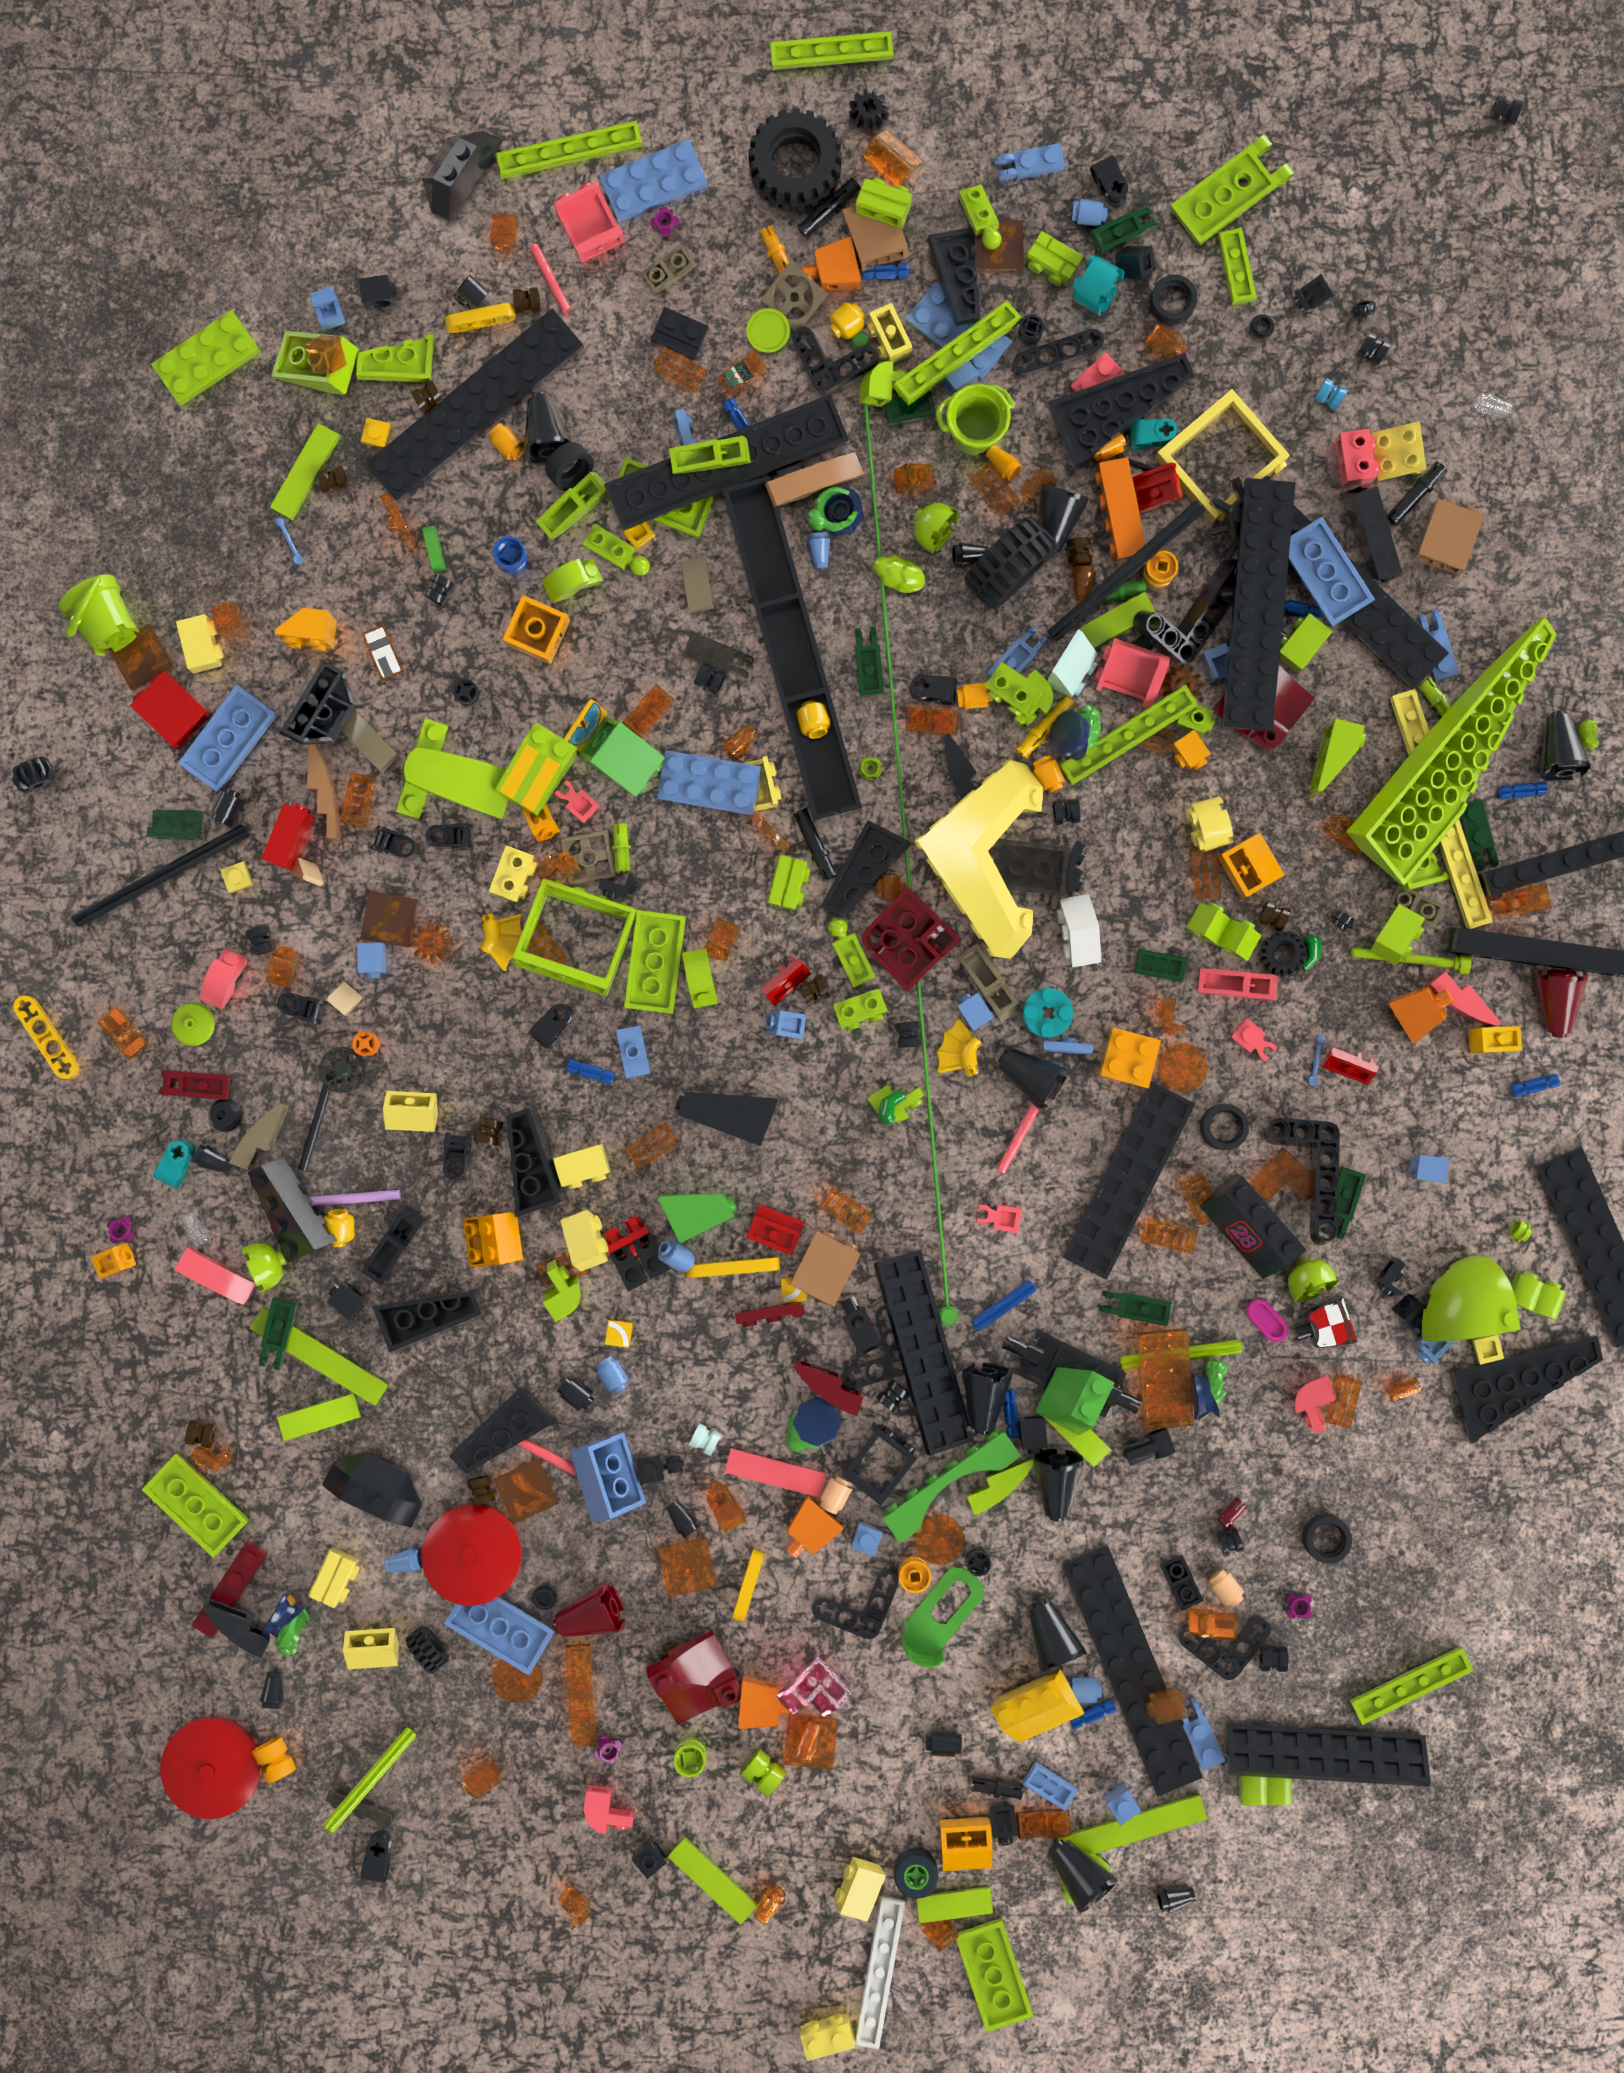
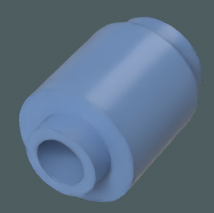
M1074 200L1071 221H1077V224L1100 227L1101 222H1106L1108 207L1103 206L1104 201Z
M668 1239L659 1247V1260L673 1269L687 1272L694 1265L695 1256L692 1254V1251L676 1240Z
M613 1356L595 1365L598 1370L596 1373L608 1393L613 1390L614 1394H617L628 1387L625 1382L629 1378L618 1360H614Z
M1095 1677L1072 1678V1681H1067L1079 1704L1097 1703V1698H1102L1101 1682H1096Z

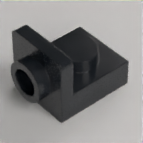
M1391 1257L1375 1279L1380 1284L1378 1289L1389 1297L1393 1294L1400 1297L1403 1292L1393 1286L1392 1283L1393 1281L1397 1282L1404 1274L1403 1268L1406 1264L1399 1258Z
M1014 1805L990 1807L993 1843L998 1842L999 1846L1012 1845L1013 1841L1018 1840Z

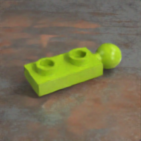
M982 184L960 190L958 197L975 236L983 234V245L990 250L996 249L1002 240L1000 233L997 231L999 222Z
M597 524L593 525L582 543L583 547L623 571L630 565L631 571L635 575L643 576L650 569V563L647 558L643 556L634 557L637 552L635 547Z
M834 918L829 922L828 930L832 936L838 938V941L832 943L853 988L876 978L855 933L847 936L848 925L846 921L842 918Z

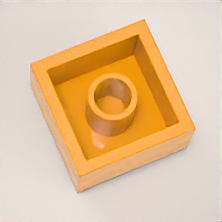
M522 595L502 640L506 646L551 665L570 623V619L567 614Z
M1114 1027L1110 1028L1097 1076L1144 1089L1149 1088L1161 1040Z

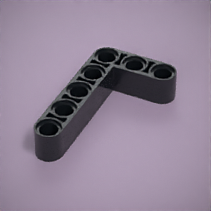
M1231 558L1226 562L1222 561L1177 628L1160 613L1141 610L1136 613L1133 619L1136 631L1163 655L1170 657V660L1187 664L1191 663L1233 603L1237 559Z
M1275 1118L1264 1129V1138L1267 1142L1274 1145L1312 1148L1310 1238L1316 1245H1326L1336 1237L1338 1228L1339 1128L1336 1124L1327 1121ZM1272 1126L1279 1127L1282 1131V1136L1274 1135L1271 1129ZM1301 1128L1305 1130L1307 1137L1300 1138L1296 1133V1129ZM1321 1130L1328 1131L1331 1134V1140H1325L1321 1136ZM1321 1154L1329 1156L1331 1160L1329 1165L1321 1161ZM1320 1178L1329 1181L1330 1189H1325L1320 1185ZM1319 1203L1327 1204L1329 1213H1323L1319 1209ZM1319 1227L1327 1229L1329 1233L1328 1238H1323L1319 1235Z

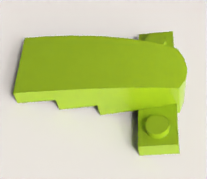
M423 718L415 747L411 749L403 763V785L394 812L419 820L427 793L450 803L452 802L470 810L503 819L508 798L495 791L506 769L475 759L442 752L441 749L448 726Z

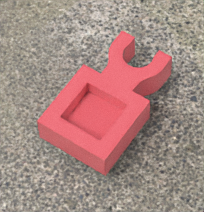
M566 779L564 784L569 788L568 793L561 794L557 790L554 794L562 800H567L569 803L565 806L566 809L585 824L600 805L584 790L580 789L576 793L573 785Z
M1248 1018L1241 1023L1230 1037L1248 1053L1255 1049L1258 1057L1263 1062H1266L1268 1059L1263 1054L1265 1047H1269L1272 1051L1277 1049V1046L1262 1039L1266 1033Z
M979 1204V1209L986 1210L988 1215L985 1219L977 1218L976 1223L986 1224L994 1222L993 1229L1018 1233L1022 1209L997 1204L995 1211L987 1205Z

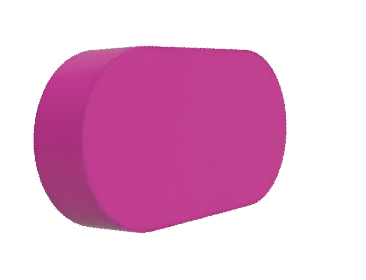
M1256 1298L1247 1304L1246 1315L1248 1319L1268 1340L1280 1342L1287 1337L1289 1331L1287 1323L1267 1301Z

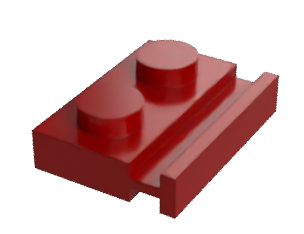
M1171 462L1132 477L1140 514L1183 498L1179 476L1176 474V463Z
M759 1204L746 1238L792 1256L805 1222Z

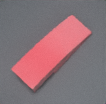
M1200 968L1198 993L1276 1001L1279 977L1270 974Z
M1447 972L1439 973L1425 985L1426 987L1430 986L1435 994L1448 989L1454 998V1002L1447 1005V1007L1461 1016L1490 1027L1501 1023L1470 985H1464L1459 988Z
M192 1247L186 1248L174 1269L193 1281L242 1305L246 1304L256 1287L255 1282Z

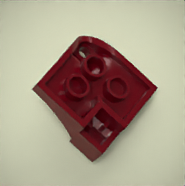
M1279 663L1273 731L1270 732L1273 734L1274 739L1270 741L1266 738L1268 731L1234 730L1257 747L1264 750H1272L1282 742L1290 729L1314 701L1315 697L1297 683ZM1225 694L1212 709L1213 713L1221 720H1223Z
M907 887L862 934V943L866 950L907 992L962 940L910 887ZM873 934H877L879 936L878 943H873L871 941V936Z
M713 1630L668 1651L669 1657L646 1667L647 1676L658 1698L660 1697L667 1706L677 1725L714 1707L720 1706L725 1709L741 1699L742 1689L739 1679Z

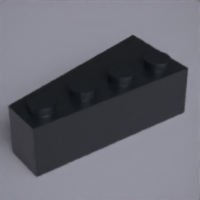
M536 1106L506 1115L508 1143L511 1152L510 1166L513 1175L512 1189L515 1198V1217L567 1200L564 1187H561L553 1155Z
M284 1157L263 1164L248 1172L251 1185L255 1188L261 1207L266 1213L271 1230L277 1238L287 1263L307 1256L337 1241L333 1233L328 1234L325 1230L324 1225L326 1222L321 1215L317 1216L310 1205L313 1202L308 1194L302 1193L299 1189L300 1182Z
M475 1291L372 1306L389 1353H398L487 1316L479 1292Z

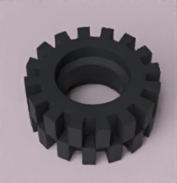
M1279 931L1277 934L1275 932L1272 933L1270 938L1267 937L1265 939V944H1262L1261 958L1266 969L1273 975H1279L1280 977H1291L1294 973H1299L1301 967L1305 965V960H1307V950L1304 942L1297 934L1294 935L1290 931ZM1281 945H1288L1294 951L1293 958L1287 963H1280L1274 957L1275 950Z
M422 1625L406 1637L405 1642L407 1647L410 1648V1653L414 1655L415 1660H418L419 1665L423 1666L424 1670L430 1674L435 1673L449 1661V1655L446 1649L442 1647L443 1644L438 1641L437 1636H434L428 1627Z

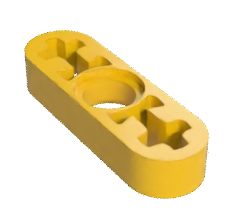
M502 303L450 314L444 319L447 332L458 333L513 321L516 319L514 304Z
M752 1550L732 1615L734 1620L744 1623L765 1555L763 1552Z

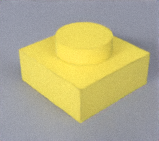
M243 861L221 869L228 893L231 894L253 886L246 862Z
M1498 1335L1472 1339L1478 1364L1481 1365L1504 1359Z

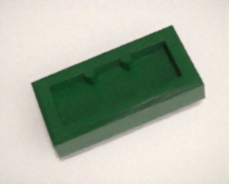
M931 391L923 394L909 406L901 397L893 398L884 405L888 426L936 417Z
M1138 949L1133 973L1182 983L1187 958Z

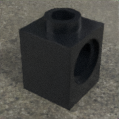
M388 275L359 278L361 301L365 310L395 307L394 298L398 297L395 282L392 283Z
M346 1281L341 1285L339 1283L334 1285L328 1293L331 1297L327 1303L350 1321L358 1315L369 1299Z
M1042 1415L1019 1417L1021 1448L1027 1450L1028 1454L1041 1453L1042 1448H1048L1045 1418Z
M653 1835L634 1850L632 1856L633 1863L647 1879L667 1864L668 1853Z

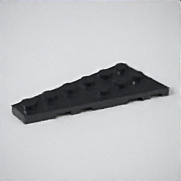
M1186 353L1048 402V410L1074 470L1193 379L1194 372Z
M1592 1335L1505 1357L1501 1360L1451 1371L1469 1443L1474 1444L1488 1432L1499 1428L1498 1426L1516 1417L1545 1398L1547 1394L1564 1386V1383L1601 1362L1603 1356L1598 1337Z

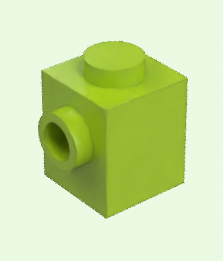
M1199 705L1177 719L1174 727L1189 733L1195 730L1198 736L1202 737L1205 732L1210 733L1215 719L1211 717L1214 711Z

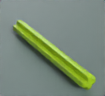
M1237 1339L1121 1356L1120 1365L1123 1370L1238 1354L1242 1352V1343Z
M408 1727L403 1730L324 1822L323 1826L330 1833H334L416 1738L414 1731Z

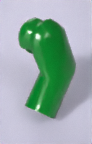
M1313 934L1307 935L1303 941L1305 946H1307V960H1305V965L1301 969L1305 972L1321 957L1322 942L1318 936L1315 937Z
M901 1089L883 1098L880 1103L879 1119L886 1125L892 1124L895 1121V1116L893 1115L895 1106L906 1100Z

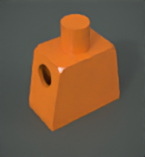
M851 236L816 249L814 251L815 264L802 266V270L813 280L819 279L820 287L824 291L861 289V279Z
M1427 986L1392 999L1389 1006L1414 1044L1445 1020L1448 1015L1444 1007L1453 1003L1454 998L1448 989L1435 994L1433 989Z
M810 1495L805 1497L787 1528V1533L793 1539L785 1549L795 1558L798 1557L804 1548L814 1555L844 1529V1524L829 1511L820 1507V1504Z
M743 1676L738 1729L778 1726L780 1713L794 1715L796 1699L781 1698L782 1686L779 1684Z

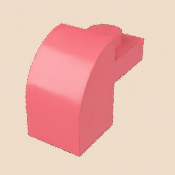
M225 948L217 960H213L205 975L200 1000L223 1010L234 994L235 981L247 965L248 958Z
M1328 1375L1307 1382L1299 1390L1295 1399L1296 1413L1306 1410L1307 1414L1304 1415L1308 1429L1313 1428L1314 1434L1323 1432L1326 1429L1319 1406L1333 1402L1336 1399Z
M588 1785L585 1795L584 1815L591 1828L599 1833L606 1834L608 1825H613V1828L619 1830L632 1827L635 1810L610 1808L613 1788Z

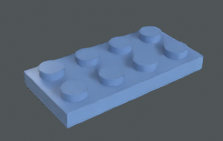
M690 139L599 175L618 223L708 187Z
M935 281L905 319L907 324L939 349L975 324L955 326L942 285ZM1005 335L969 361L979 373L978 380L982 381L1012 344V341Z
M1320 517L1291 536L1289 562L1331 628L1375 600L1323 517Z
M236 684L178 764L219 793L278 714Z
M665 751L657 799L754 816L762 772L761 766Z
M501 1597L477 1606L455 1604L444 1623L527 1675L531 1674L555 1633L554 1629Z

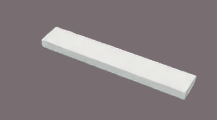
M880 1895L855 2034L856 2046L879 2050L905 1907V1898Z

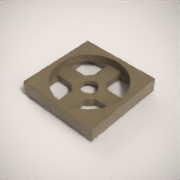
M790 261L760 300L767 307L776 309L784 314L790 328L795 331L798 327L805 325L828 294L794 261ZM789 275H798L803 278L797 287H791L785 281ZM810 286L813 290L812 305L805 300V292ZM777 289L785 294L786 299L780 308L774 302V293ZM793 292H796L799 295V300L797 302H793L791 300V294ZM793 307H798L805 313L803 317L798 319H790L787 316Z
M608 829L559 838L568 887L600 882L601 878L605 880L617 878ZM590 838H596L606 845V849L600 851L591 849ZM580 840L581 851L579 855L568 857L571 846ZM587 853L593 856V860L590 863H586L583 859ZM608 860L609 865L602 875L597 876L595 870L597 861ZM582 865L585 867L587 878L581 879L572 873L570 867Z

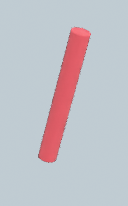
M532 245L529 249L563 314L569 312L571 308L539 245Z
M1032 1104L996 1168L1004 1174L1039 1111Z
M528 1439L517 1444L571 1475L576 1476L574 1464Z

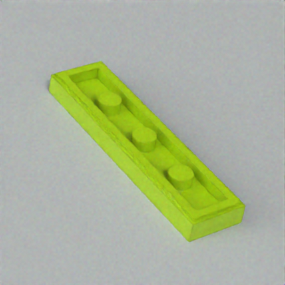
M317 423L270 508L292 521L294 520L318 478V470L323 469L341 437L338 433Z
M686 1836L668 1854V1858L740 1925L758 1907V1904Z

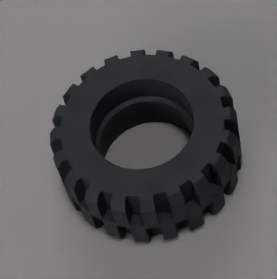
M793 108L791 113H787L786 109L778 111L779 116L774 117L772 114L767 117L766 125L760 123L756 128V135H752L748 152L749 171L754 188L759 189V195L764 200L770 199V205L775 208L778 205H782L783 211L790 212L791 208H797L798 212L805 211V206L810 205L811 209L817 207L820 199L825 202L830 197V191L832 192L836 189L841 175V144L839 138L835 137L836 131L832 125L827 127L826 119L822 116L815 118L814 112L809 110L806 111V114L800 113V108ZM787 144H803L810 147L817 154L818 165L810 174L804 177H786L773 167L772 157L776 151Z
M1025 517L1002 535L974 563L964 577L965 584L987 608L996 609L1024 586L1047 563L1058 549L1057 541L1034 517Z

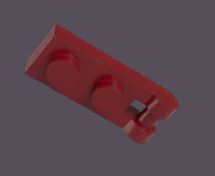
M161 1070L163 1084L159 1090L160 1095L219 1100L229 1099L231 1077L229 1075ZM173 1078L178 1079V1088H172Z
M791 1302L735 1312L736 1324L742 1323V1327L757 1325L756 1320L766 1319L767 1323L781 1321V1316L790 1314L795 1318H800L805 1312V1307L801 1302Z

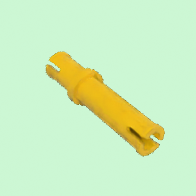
M1064 695L1035 728H1031L1028 731L1029 734L1015 748V751L1021 757L1027 759L1036 747L1046 741L1045 738L1049 735L1058 715L1076 706L1073 700Z

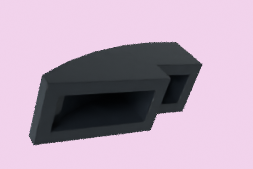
M947 733L943 738L946 770L951 786L960 802L972 790H977L971 781L976 776L977 771L951 735Z
M408 1206L402 1209L389 1230L380 1240L361 1272L382 1285L405 1254L427 1219Z
M205 1596L203 1599V1610L218 1630L246 1652L262 1658L270 1642V1633L262 1634L263 1629L251 1625L250 1613Z

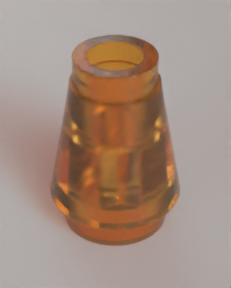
M1075 566V570L1072 572L1076 596L1075 601H1082L1092 592L1096 577L1094 566Z
M747 724L725 739L722 749L733 760H736L738 757L742 758L758 734L752 726Z
M806 1721L793 1745V1755L812 1761L813 1755L816 1756L820 1725Z
M769 1884L768 1887L763 1889L754 1915L758 1922L767 1924L785 1903L786 1893L781 1887Z

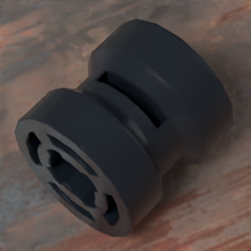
M1498 94L1490 119L1495 121L1505 120L1506 124L1514 126L1518 120L1523 101L1518 99L1511 101L1506 96Z
M1030 314L1021 320L1018 338L1022 344L1033 346L1040 341L1044 331L1042 319L1037 315Z
M1370 332L1360 347L1358 354L1363 357H1370L1373 363L1379 365L1392 344L1386 340H1379L1376 334Z
M434 573L431 578V586L426 587L422 594L434 603L444 607L447 602L446 596L453 592L456 585L442 575Z
M704 662L697 673L694 684L699 687L704 686L708 688L710 693L717 695L727 673L721 670L716 671L712 669L711 665Z
M1078 798L1070 799L1069 802L1053 801L1055 825H1063L1064 822L1069 821L1072 824L1080 823L1081 815Z
M269 926L245 931L246 938L251 942L249 948L251 956L275 951L274 943L269 938L271 934Z
M920 1021L895 1023L896 1031L899 1033V1039L897 1040L898 1048L922 1046L921 1038L918 1036ZM914 1034L912 1037H904V1035Z
M891 1379L887 1384V1389L881 1391L876 1398L892 1413H895L899 1409V1403L906 1401L910 1394L898 1382Z
M978 1547L968 1551L965 1557L968 1571L978 1577L986 1575L991 1569V1560L988 1553Z
M1261 1646L1259 1651L1260 1670L1269 1672L1271 1669L1276 1668L1278 1672H1287L1289 1661L1287 1647H1278L1274 1650L1269 1646Z

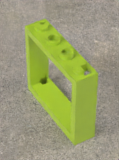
M543 878L513 955V966L607 997L636 920L637 910L627 906L625 902L616 903L610 901L604 895L597 894L595 896L587 893L583 888L576 886L571 888L563 885L559 880L555 882ZM548 896L625 921L605 979L527 953Z

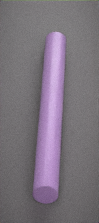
M400 1190L313 1196L310 1197L313 1202L310 1206L401 1199Z

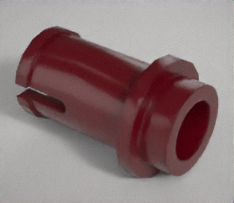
M1237 1497L1223 1513L1219 1512L1217 1520L1226 1529L1234 1527V1522L1248 1509L1243 1503L1235 1510L1242 1502Z

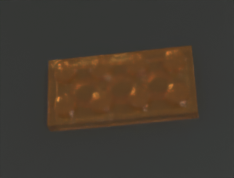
M1187 1328L1137 1332L1144 1430L1194 1426Z

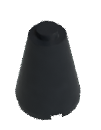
M537 392L528 399L523 453L527 461L530 458L533 464L546 465L548 458L557 448L571 441L552 397L544 392Z
M1042 484L1038 522L1057 541V552H1060L1084 511L1089 497Z
M1565 711L1551 713V716L1546 719L1540 767L1541 779L1545 776L1548 782H1566L1573 780V775L1580 774L1581 778L1588 775L1592 771L1591 764L1572 716L1566 714Z
M1014 1048L1010 1051L1005 1050L998 1060L1001 1063L999 1069L1041 1112L1048 1107L1045 1104L1048 1098L1054 1100L1067 1079L1065 1075L1069 1073V1070L1065 1067Z
M969 1363L963 1367L970 1427L978 1434H989V1431L995 1429L1013 1375L1012 1371L1008 1373L1009 1368L1005 1366L983 1363L982 1367H975V1363Z
M1057 1449L1042 1450L1041 1453L1035 1454L1033 1462L1045 1515L1051 1521L1060 1522L1070 1515L1083 1468V1456L1071 1450H1065V1454H1057Z
M1046 1599L1032 1604L1033 1609L1029 1611L1041 1673L1087 1654L1086 1649L1052 1601L1047 1603Z
M1061 1839L1051 1848L1053 1853L1050 1857L1080 1914L1090 1909L1089 1903L1093 1904L1100 1901L1118 1882V1879L1070 1840L1064 1842Z

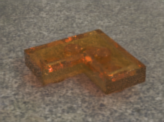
M1283 1148L1249 1184L1267 1201L1284 1184L1301 1200H1304L1311 1193L1312 1182L1311 1173L1290 1152Z

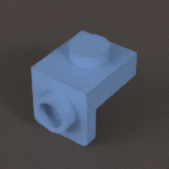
M332 286L309 294L323 331L346 323Z
M1422 1336L1414 1346L1419 1350L1416 1354L1423 1362L1437 1365L1440 1362L1438 1358L1454 1342L1423 1341Z

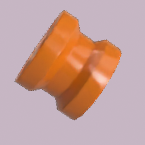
M363 1031L354 1036L352 1047L359 1055L372 1056L379 1050L380 1042L375 1034Z

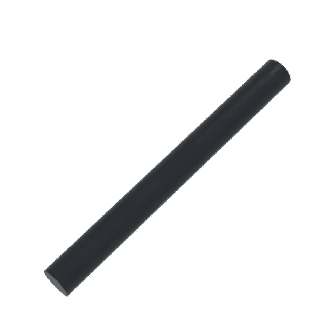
M325 1075L327 1082L335 1078L331 1075ZM324 1084L322 1085L298 1167L302 1171L308 1172L331 1094V1090Z

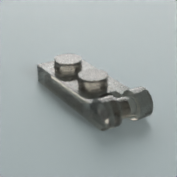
M333 1785L325 1801L329 1802L336 1809L350 1791ZM365 1797L352 1811L353 1815L357 1818L364 1820L369 1818L376 1821L380 1829L389 1828L395 1819V1811L392 1808Z

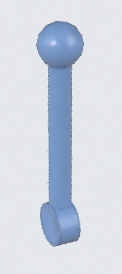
M278 517L275 521L276 525L281 528L294 555V563L300 565L303 563V557L298 554L284 525L285 519Z
M1318 1035L1315 1039L1317 1047L1312 1076L1308 1078V1083L1312 1086L1318 1084L1316 1076L1321 1047L1325 1042L1323 1035Z

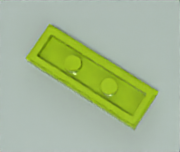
M1242 228L1218 232L1217 239L1231 305L1256 301L1257 296Z
M989 1886L933 1893L925 1898L916 1899L919 1923L993 1914Z

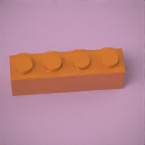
M1128 457L1100 462L1097 466V471H1094L1095 485L1100 486L1101 495L1098 497L1100 509H1105L1106 519L1103 520L1104 530L1106 534H1110L1111 543H1108L1109 554L1111 558H1115L1116 564L1126 562L1146 544Z

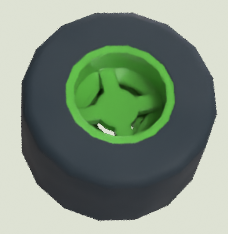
M911 1848L902 1852L895 1860L893 1868L895 1885L903 1895L913 1899L925 1898L934 1891L939 1875L937 1863L930 1853L924 1849Z

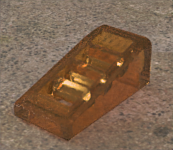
M350 773L340 817L344 825L367 828L375 776ZM355 783L366 784L367 788L355 787ZM353 794H364L365 797L353 796ZM352 803L362 804L363 806L355 807L352 806Z
M538 921L533 934L539 930L542 934L532 942L530 941L528 948L534 955L542 957L541 953L552 945L554 949L542 958L550 959L558 953L559 957L554 962L564 965L570 959L541 922ZM544 938L548 940V942L542 945L539 949L535 948V945H537Z
M1199 1171L1178 1181V1184L1200 1227L1210 1222L1211 1219L1207 1215L1201 1218L1199 1213L1203 1212L1201 1208L1197 1209L1196 1204L1206 1200L1212 1192L1203 1173ZM1197 1182L1200 1183L1201 1186L1189 1191L1188 1186ZM1202 1190L1204 1191L1205 1195L1193 1200L1192 1195Z
M832 1186L819 1205L823 1210L858 1234H860L873 1215L834 1186ZM838 1195L840 1199L831 1209L828 1206L832 1202L834 1197ZM845 1200L848 1204L842 1213L838 1214L836 1211ZM854 1206L856 1210L849 1220L845 1219L844 1217L848 1211ZM861 1211L864 1213V1216L855 1226L852 1223Z
M1147 1218L1141 1241L1193 1255L1198 1230ZM1168 1228L1165 1241L1162 1242L1164 1229ZM1175 1230H1176V1231H1177V1235H1176V1239H1175V1244L1173 1245V1244H1172V1240H1173L1174 1232H1175ZM1187 1233L1185 1246L1181 1247L1183 1235Z

